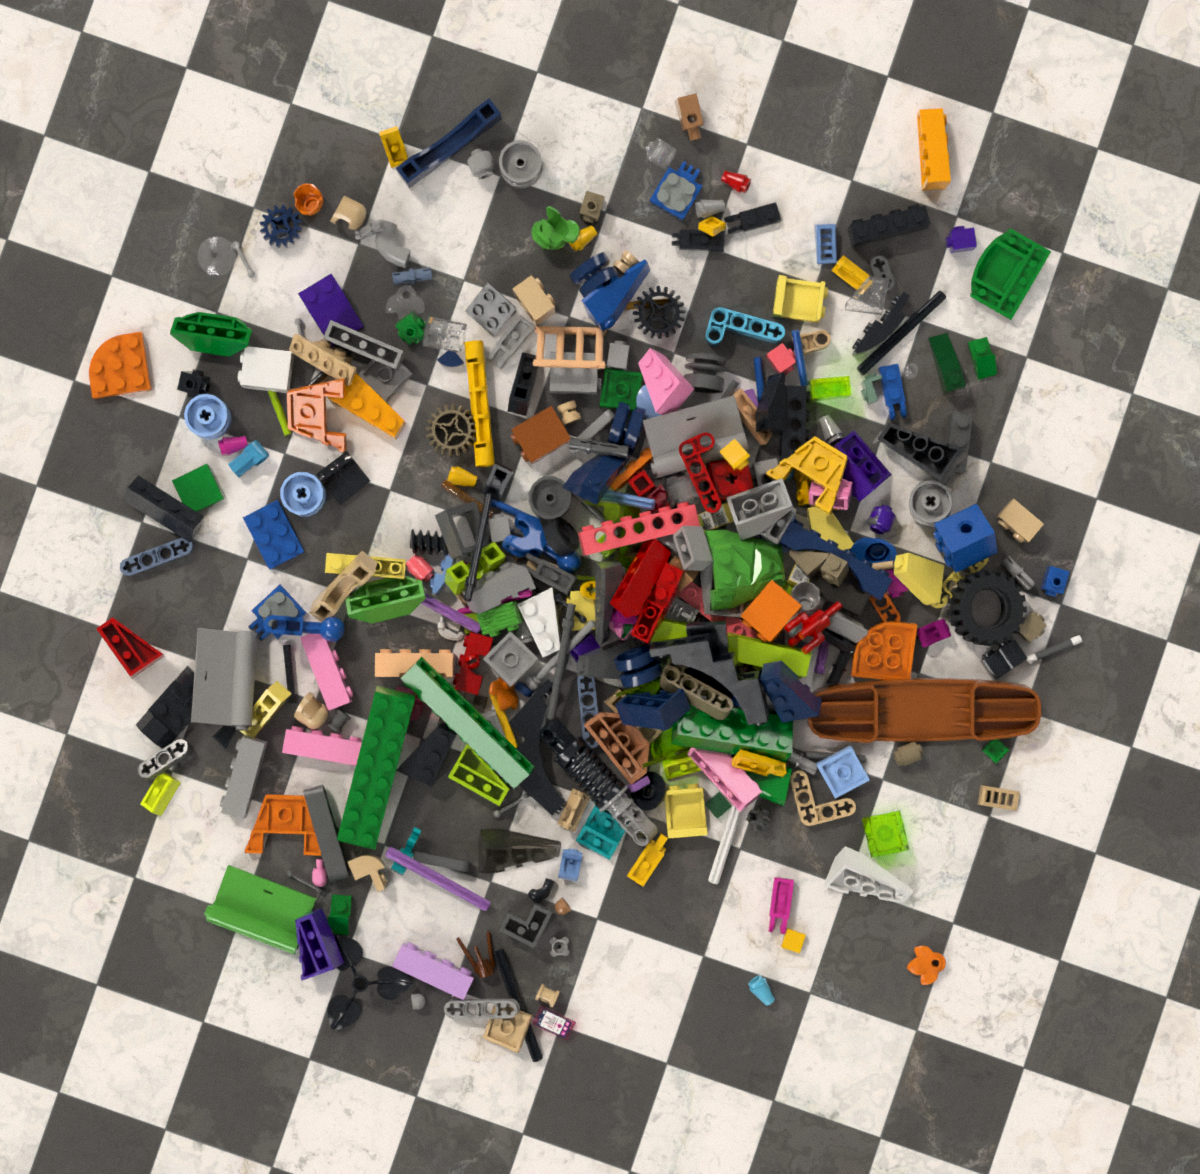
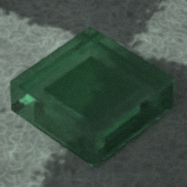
M720 791L705 803L717 819L732 807Z

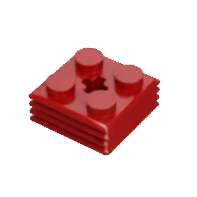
M726 460L710 462L708 464L710 478L720 501H726L727 497L753 489L749 464L741 471L738 468L734 471ZM729 474H732L733 477H736V480H734V484H731L730 481H726V478L729 477Z

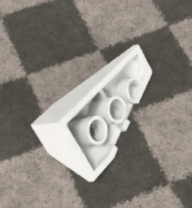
M846 846L835 857L824 886L841 893L848 894L849 891L860 893V896L866 897L867 894L876 895L881 900L904 903L913 893L910 887L867 856Z

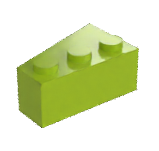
M466 744L448 778L498 806L501 805L510 789L504 780L468 744Z

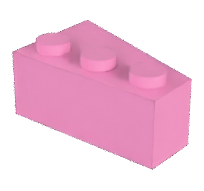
M651 348L639 361L638 364L655 412L664 415L677 411L694 390L691 384L665 355Z

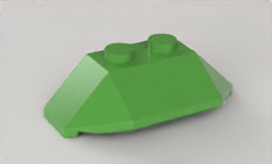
M405 576L404 579L385 578L365 583L345 599L348 616L368 623H377L409 615L424 601L425 593L422 580H416Z

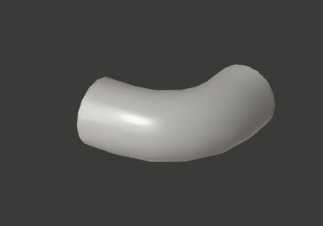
M379 220L384 222L385 227L384 231L378 232L375 238L379 253L386 261L406 268L411 250L403 248L395 242L397 225L389 221Z

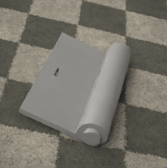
M734 395L643 420L654 463H650L653 475L657 474L658 478L687 470L680 456L679 446L682 442L704 432L712 434L715 440L713 449L700 455L704 465L724 460L719 451L734 439L747 453H750ZM707 436L700 440V444L703 447H709L712 443V440ZM685 445L682 448V453L688 456L693 453L694 449L691 445ZM693 463L690 469L699 467L701 465L699 463Z
M198 628L191 722L236 726V730L243 731L248 730V727H252L258 632H233Z

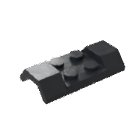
M189 666L167 687L136 724L146 737L162 749L173 743L191 722L193 698L185 706H182L171 694L173 691L194 682V671Z

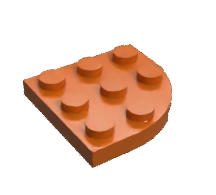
M142 332L112 337L96 350L89 367V380L93 399L152 390Z
M889 621L868 629V635L855 646L856 650L853 653L851 676L881 680L910 679L917 624Z

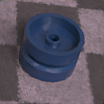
M601 252L588 259L569 275L574 285L583 284L579 289L583 298L600 285L606 287L611 284L612 278L620 276L615 267H607L610 260L605 252Z
M620 401L607 443L618 445L623 434L626 435L623 445L629 446V449L634 450L637 439L640 438L646 409L636 406L632 416L628 417L630 405Z
M650 644L629 649L614 658L613 661L616 669L623 671L619 676L623 687L639 686L662 675L663 668L661 663L655 660L657 656L651 657Z

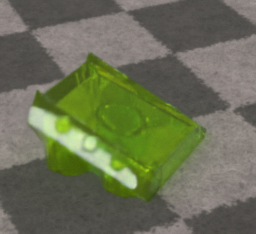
M900 810L862 818L867 848L870 851L871 858L910 850Z

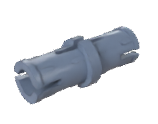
M431 267L415 270L410 268L408 271L392 273L394 285L403 283L415 284L418 281L432 280Z

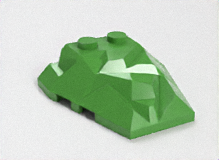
M728 530L704 531L713 558L715 590H710L712 610L732 609L756 598L771 580L775 581L779 586L786 584L782 545L753 537L741 540L738 533Z

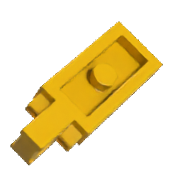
M741 749L731 760L732 767L764 776L774 774L783 777L787 772L786 763Z
M661 833L656 842L651 840L630 869L627 877L643 887L664 856L666 848L663 845L668 837Z

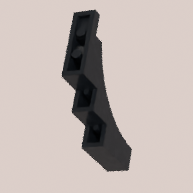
M710 633L652 642L649 649L651 657L664 658L671 654L673 664L697 669L722 683L742 707L748 725H762L768 722L770 713L764 687L760 682V670L740 673L735 652L715 655Z
M547 679L509 721V724L526 738L517 750L535 766L530 775L519 786L553 816L555 812L559 814L566 807L563 804L566 800L551 783L541 757L539 732L549 706L541 698L543 696L547 698L552 693L553 683Z

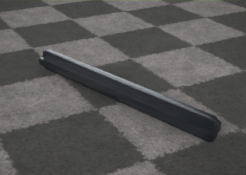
M941 290L938 291L857 367V371L861 375H865L946 299V295Z
M499 949L494 952V957L509 998L518 1001L520 1010L526 1013L504 950ZM530 1024L525 1036V1042L532 1061L538 1062L542 1060L543 1056Z

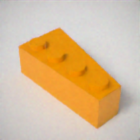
M943 108L920 109L917 113L922 191L945 190L951 182L949 153L947 149L948 134L945 132L947 116L943 114Z
M356 372L352 384L349 386L345 385L346 395L344 398L327 397L331 402L396 440L406 425L405 420Z

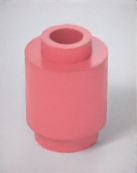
M415 554L405 564L408 567L407 570L417 580L427 583L434 576L432 573L434 569L422 556L419 557Z

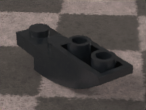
M905 292L901 296L897 294L891 302V305H893L891 311L888 312L886 310L880 321L882 323L875 319L872 324L869 322L862 331L865 333L862 340L858 338L852 346L854 349L853 356L861 355L873 349L894 332L906 317L900 313V310L910 295Z

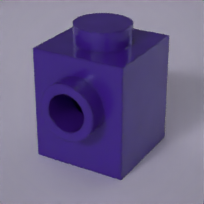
M957 226L949 232L946 237V246L950 248L951 253L972 251L977 247L974 227L965 229L964 226Z

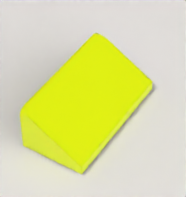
M690 749L661 756L667 780L702 771L687 755Z
M165 772L155 778L141 805L150 812L161 816L181 782Z

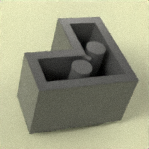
M535 902L527 919L508 911L499 931L535 949L553 910Z

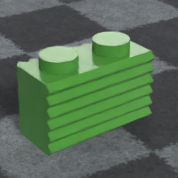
M517 600L496 606L481 614L476 613L482 634H489L490 637L501 634L500 630L507 628L508 632L518 629V624L524 622L517 605Z

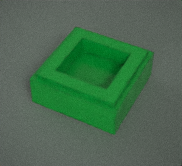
M999 739L990 740L981 751L997 764L1010 749Z

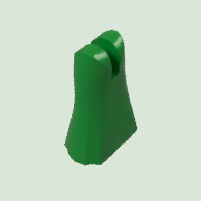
M786 767L787 772L783 777L774 774L764 776L745 770L750 779L755 781L762 791L759 797L781 806L785 805L792 767Z

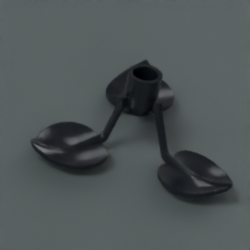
M340 935L335 936V941L344 961L336 969L345 971L351 967L355 978L352 982L354 992L350 998L345 995H337L328 1004L327 1013L330 1027L333 1030L348 1027L358 1019L361 1007L359 1003L352 1000L357 992L365 991L368 985L378 984L377 992L386 1000L397 999L412 986V982L407 974L392 966L380 969L377 974L378 980L368 981L365 976L358 975L353 964L359 963L362 959L363 950L361 945L354 939Z

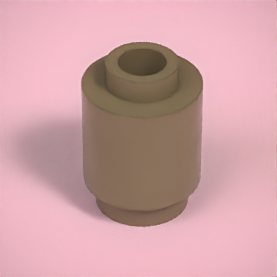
M911 742L897 748L893 755L898 766H907L922 760L921 755H924L920 744L916 745L915 742Z

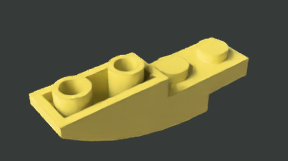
M326 553L325 573L340 574L357 555ZM370 556L377 562L375 573L371 577L404 579L406 559Z

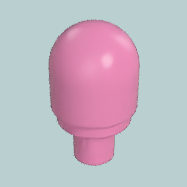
M316 859V868H313L312 881L317 887H323L328 882L323 859Z

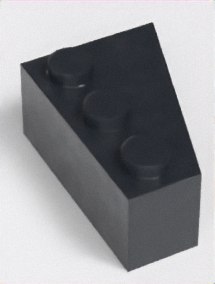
M441 722L396 771L432 787L456 739L457 733L451 730L447 724Z

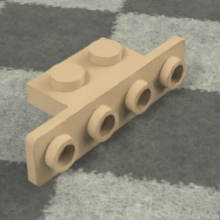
M294 334L289 351L337 380L345 379V385L349 386L352 384L356 368L350 365L353 357L346 354L345 350L332 346V343L325 339L311 342L299 334Z

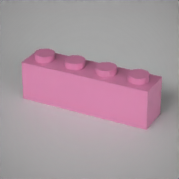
M310 633L300 637L328 711L351 703V698L354 695L351 687H347L344 679H347L344 669L338 666L339 656L336 650H332L331 642L323 639L321 634Z
M292 726V729H286L282 753L356 766L362 738L350 736V739H344L342 734L331 733L330 736L322 735L323 731L312 729L311 733L304 732V728Z
M691 748L687 753L739 812L755 801L762 792L758 784L748 777L745 770L732 767L731 760L733 758L730 754Z

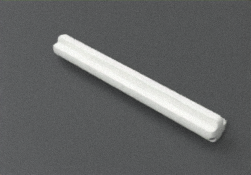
M733 804L708 879L713 884L719 883L741 812Z

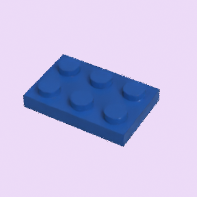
M278 500L243 517L269 570L305 552Z

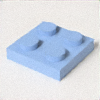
M851 745L816 763L835 798L870 781Z

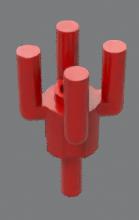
M837 601L825 612L818 610L810 617L806 612H801L784 626V629L790 632L802 622V630L788 640L789 646L794 647L802 639L812 636L814 639L802 648L804 654L811 652L825 640V636L821 631L830 625L829 618L842 608V604Z

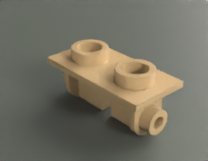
M572 788L565 804L566 807L563 809L557 824L575 832L590 797Z

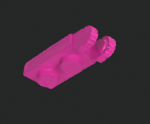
M774 877L768 932H773L776 917L782 918L780 933H786L794 879Z

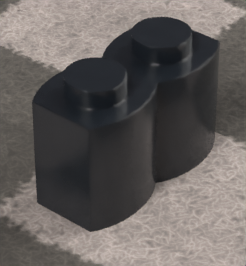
M1015 639L1003 641V644H999L1000 647L997 650L993 651L990 649L982 655L984 658L980 662L992 680H997L1028 659Z

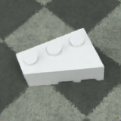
M553 587L517 604L543 658L559 651L561 644L558 609L554 600L555 588Z

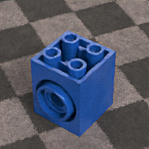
M977 504L934 523L935 532H933V535L937 541L935 546L939 553L943 552L948 568L952 567L955 573L998 553L995 532Z

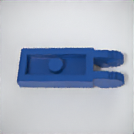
M893 364L879 367V375L883 377L880 381L889 419L895 420L893 408L895 404H899L901 417L907 418L899 365Z

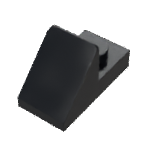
M495 462L482 494H491L494 500L500 502L513 476V470Z

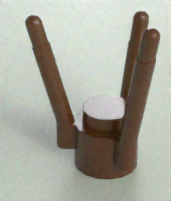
M487 932L489 961L487 958L482 959L478 946L475 945L474 949L478 961L475 963L459 937L456 938L459 946L473 966L475 974L478 973L480 978L494 974L493 967L496 965L493 959L490 932Z

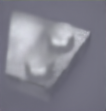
M869 276L845 303V310L882 315L889 279Z

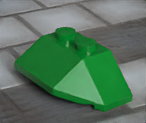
M196 312L174 318L170 330V335L190 351L228 357L248 347L252 334V329L236 317Z

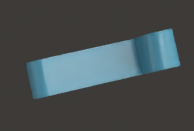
M718 307L711 313L705 341L710 346H717L721 343L724 332L727 330L766 342L779 343L785 335V329L779 323ZM721 313L725 320L717 322L714 319V315ZM736 318L741 319L743 326L735 327L733 320ZM759 324L762 327V331L759 333L754 332L752 325ZM766 326H768L769 328L767 331L770 332H767L766 335H763L766 330ZM775 329L778 330V334H781L778 335L776 338L773 337V333H771ZM709 333H718L719 339L716 341L711 340Z

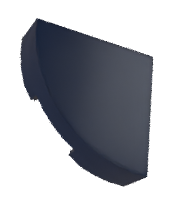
M450 348L437 359L441 365L446 367H459L464 364L453 348Z

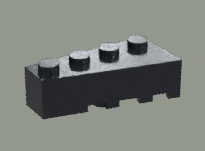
M888 423L878 438L883 445L944 485L948 483L968 454L964 448L930 438L929 436Z

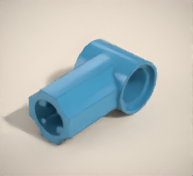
M258 440L251 442L244 448L243 453L228 464L238 478L253 466L261 464L269 457V454Z

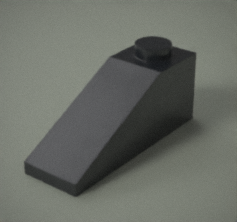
M522 352L510 393L507 412L527 415L539 368L533 366L536 355Z
M778 373L768 377L755 412L756 432L775 434L787 431L785 373Z

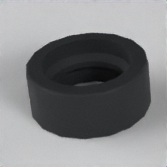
M556 518L544 528V536L547 543L558 555L565 556L579 548V536L573 526L565 519Z

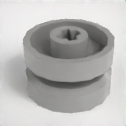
M524 140L513 141L504 147L499 157L500 172L504 181L516 188H528L538 181L542 173V160L537 147ZM520 162L524 163V165L518 166Z
M933 480L923 481L912 490L909 498V510L914 521L920 525L934 527V523L949 517L951 514L952 495L949 489L941 482ZM933 502L934 506H927V503Z

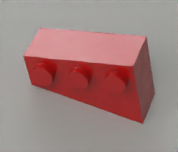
M113 617L96 628L131 679L165 657L163 653Z

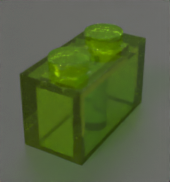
M850 376L810 379L808 382L810 402L846 399L851 396Z

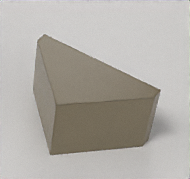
M790 551L789 553L809 578L821 569L830 555L829 553Z

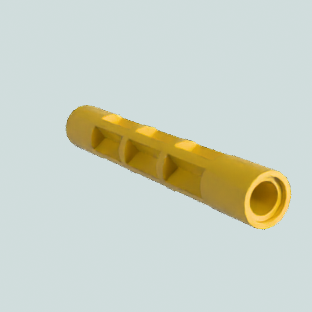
M482 340L464 342L468 373V390L470 394L471 415H473L472 423H476L475 427H473V429H476V434L473 433V436L477 439V441H474L476 467L494 466L495 459L488 402L484 343Z

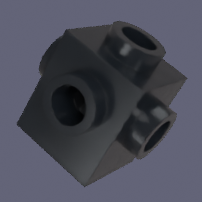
M197 369L181 371L177 390L187 393V396L191 398L207 394L211 386L210 377L204 375V371Z

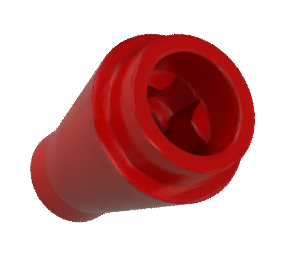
M726 170L721 178L722 182L738 193H746L751 184V179L748 178V175L728 172Z

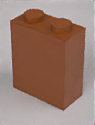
M552 406L511 429L513 433L510 435L516 446L518 444L523 450L520 452L525 462L529 461L531 465L570 442V436Z

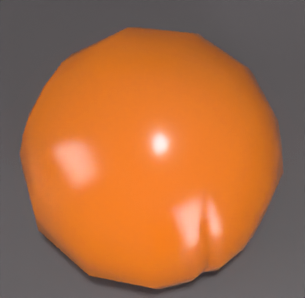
M302 184L298 186L293 194L295 207L303 215L311 216L316 214L323 206V195L313 184Z

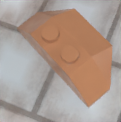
M599 712L584 724L630 784H633L647 773L650 744L637 727L623 725L619 713Z

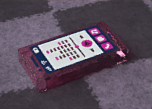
M540 1005L532 1024L568 1041L576 1021Z

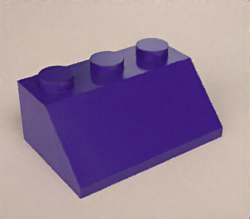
M854 430L833 447L848 456L842 479L852 482V495L859 502L892 475Z

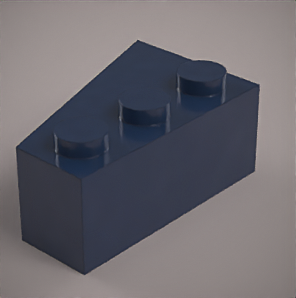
M782 660L763 664L760 682L782 723L819 716L822 699L819 696L816 697L810 691V687L807 684L803 685L798 680V676Z

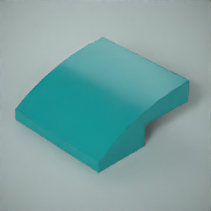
M595 805L576 842L610 860L625 830L611 817L608 810L600 812L599 808Z

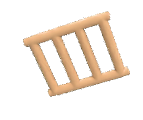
M535 327L537 349L533 366L605 369L603 338L607 330L602 332L597 327ZM545 334H557L556 360L544 359ZM565 334L576 335L575 360H563ZM584 335H596L595 361L583 360Z

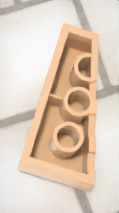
M380 649V653H375V677H402L421 656L442 677H454L455 654L451 653V650H439V653H431V650L419 649V653H411V649H400V653H392V649Z

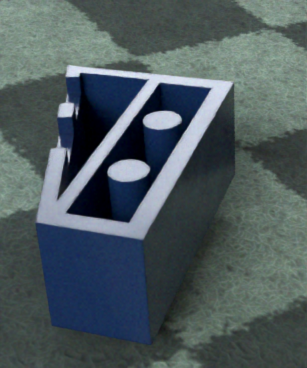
M683 688L677 689L676 693H667V690H662L660 694L651 695L650 692L627 694L615 704L623 725L660 729L662 731L670 729L677 720L691 709Z

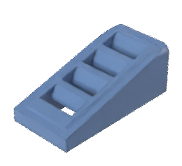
M814 224L817 264L837 263L836 224ZM820 230H830V234H821ZM821 238H830L831 241L821 242ZM821 246H831V249L821 250ZM821 254H832V257L821 258Z

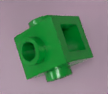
M414 311L403 317L395 325L401 340L406 341L408 344H411L413 341L416 344L425 338L424 334L427 331L425 327L427 325L421 317H417Z

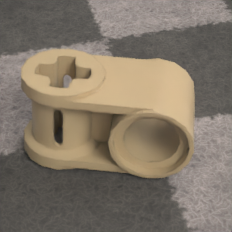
M825 330L800 334L804 356L826 349L831 341L830 334ZM819 335L825 336L827 342L823 345L818 344L816 338Z

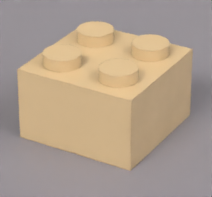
M531 275L512 289L514 297L535 326L540 325L555 314V301L550 294L546 295L544 293V286L538 278L534 279Z

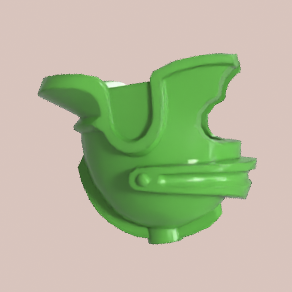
M551 206L546 208L548 219L537 221L532 227L531 236L543 249H560L566 242L575 243L579 236L578 224L573 220L566 221L561 217V213Z

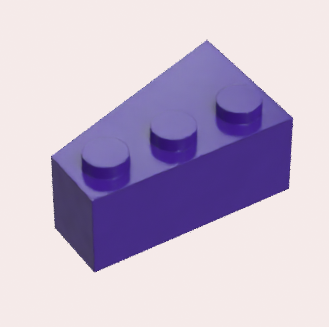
M322 908L306 913L295 920L297 943L300 945L301 955L299 956V963L302 965L301 981L334 970L344 963Z

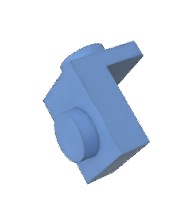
M572 848L564 849L558 878L577 882L583 853Z

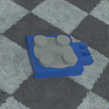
M683 161L678 171L668 167L649 201L682 221L702 189V185L695 182L701 170L697 168L694 174H691L694 166L690 164L687 171L684 170L687 165L685 161Z
M279 584L251 610L257 619L248 628L252 630L257 625L259 628L255 632H258V634L261 631L264 632L259 637V640L262 642L271 634L264 629L263 625L264 620L268 616L277 615L302 618L307 612ZM272 619L268 623L270 629L275 630L278 628L279 624L276 620ZM273 634L278 640L283 636V634Z

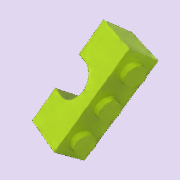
M495 542L482 548L476 576L478 580L483 578L485 573L495 571L499 568L500 564L505 562L506 556ZM460 561L446 569L444 581L455 595H458L462 592L461 590L466 588L465 580L469 576L471 562L465 565L463 561Z

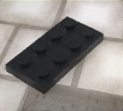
M726 621L686 624L687 637L710 633L715 655L729 653ZM690 667L692 677L729 698H733V694L722 683L712 676Z

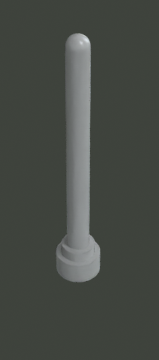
M590 620L569 641L567 654L596 626L594 620ZM559 652L536 674L529 675L524 680L529 689L536 691L541 686L542 679L557 665Z

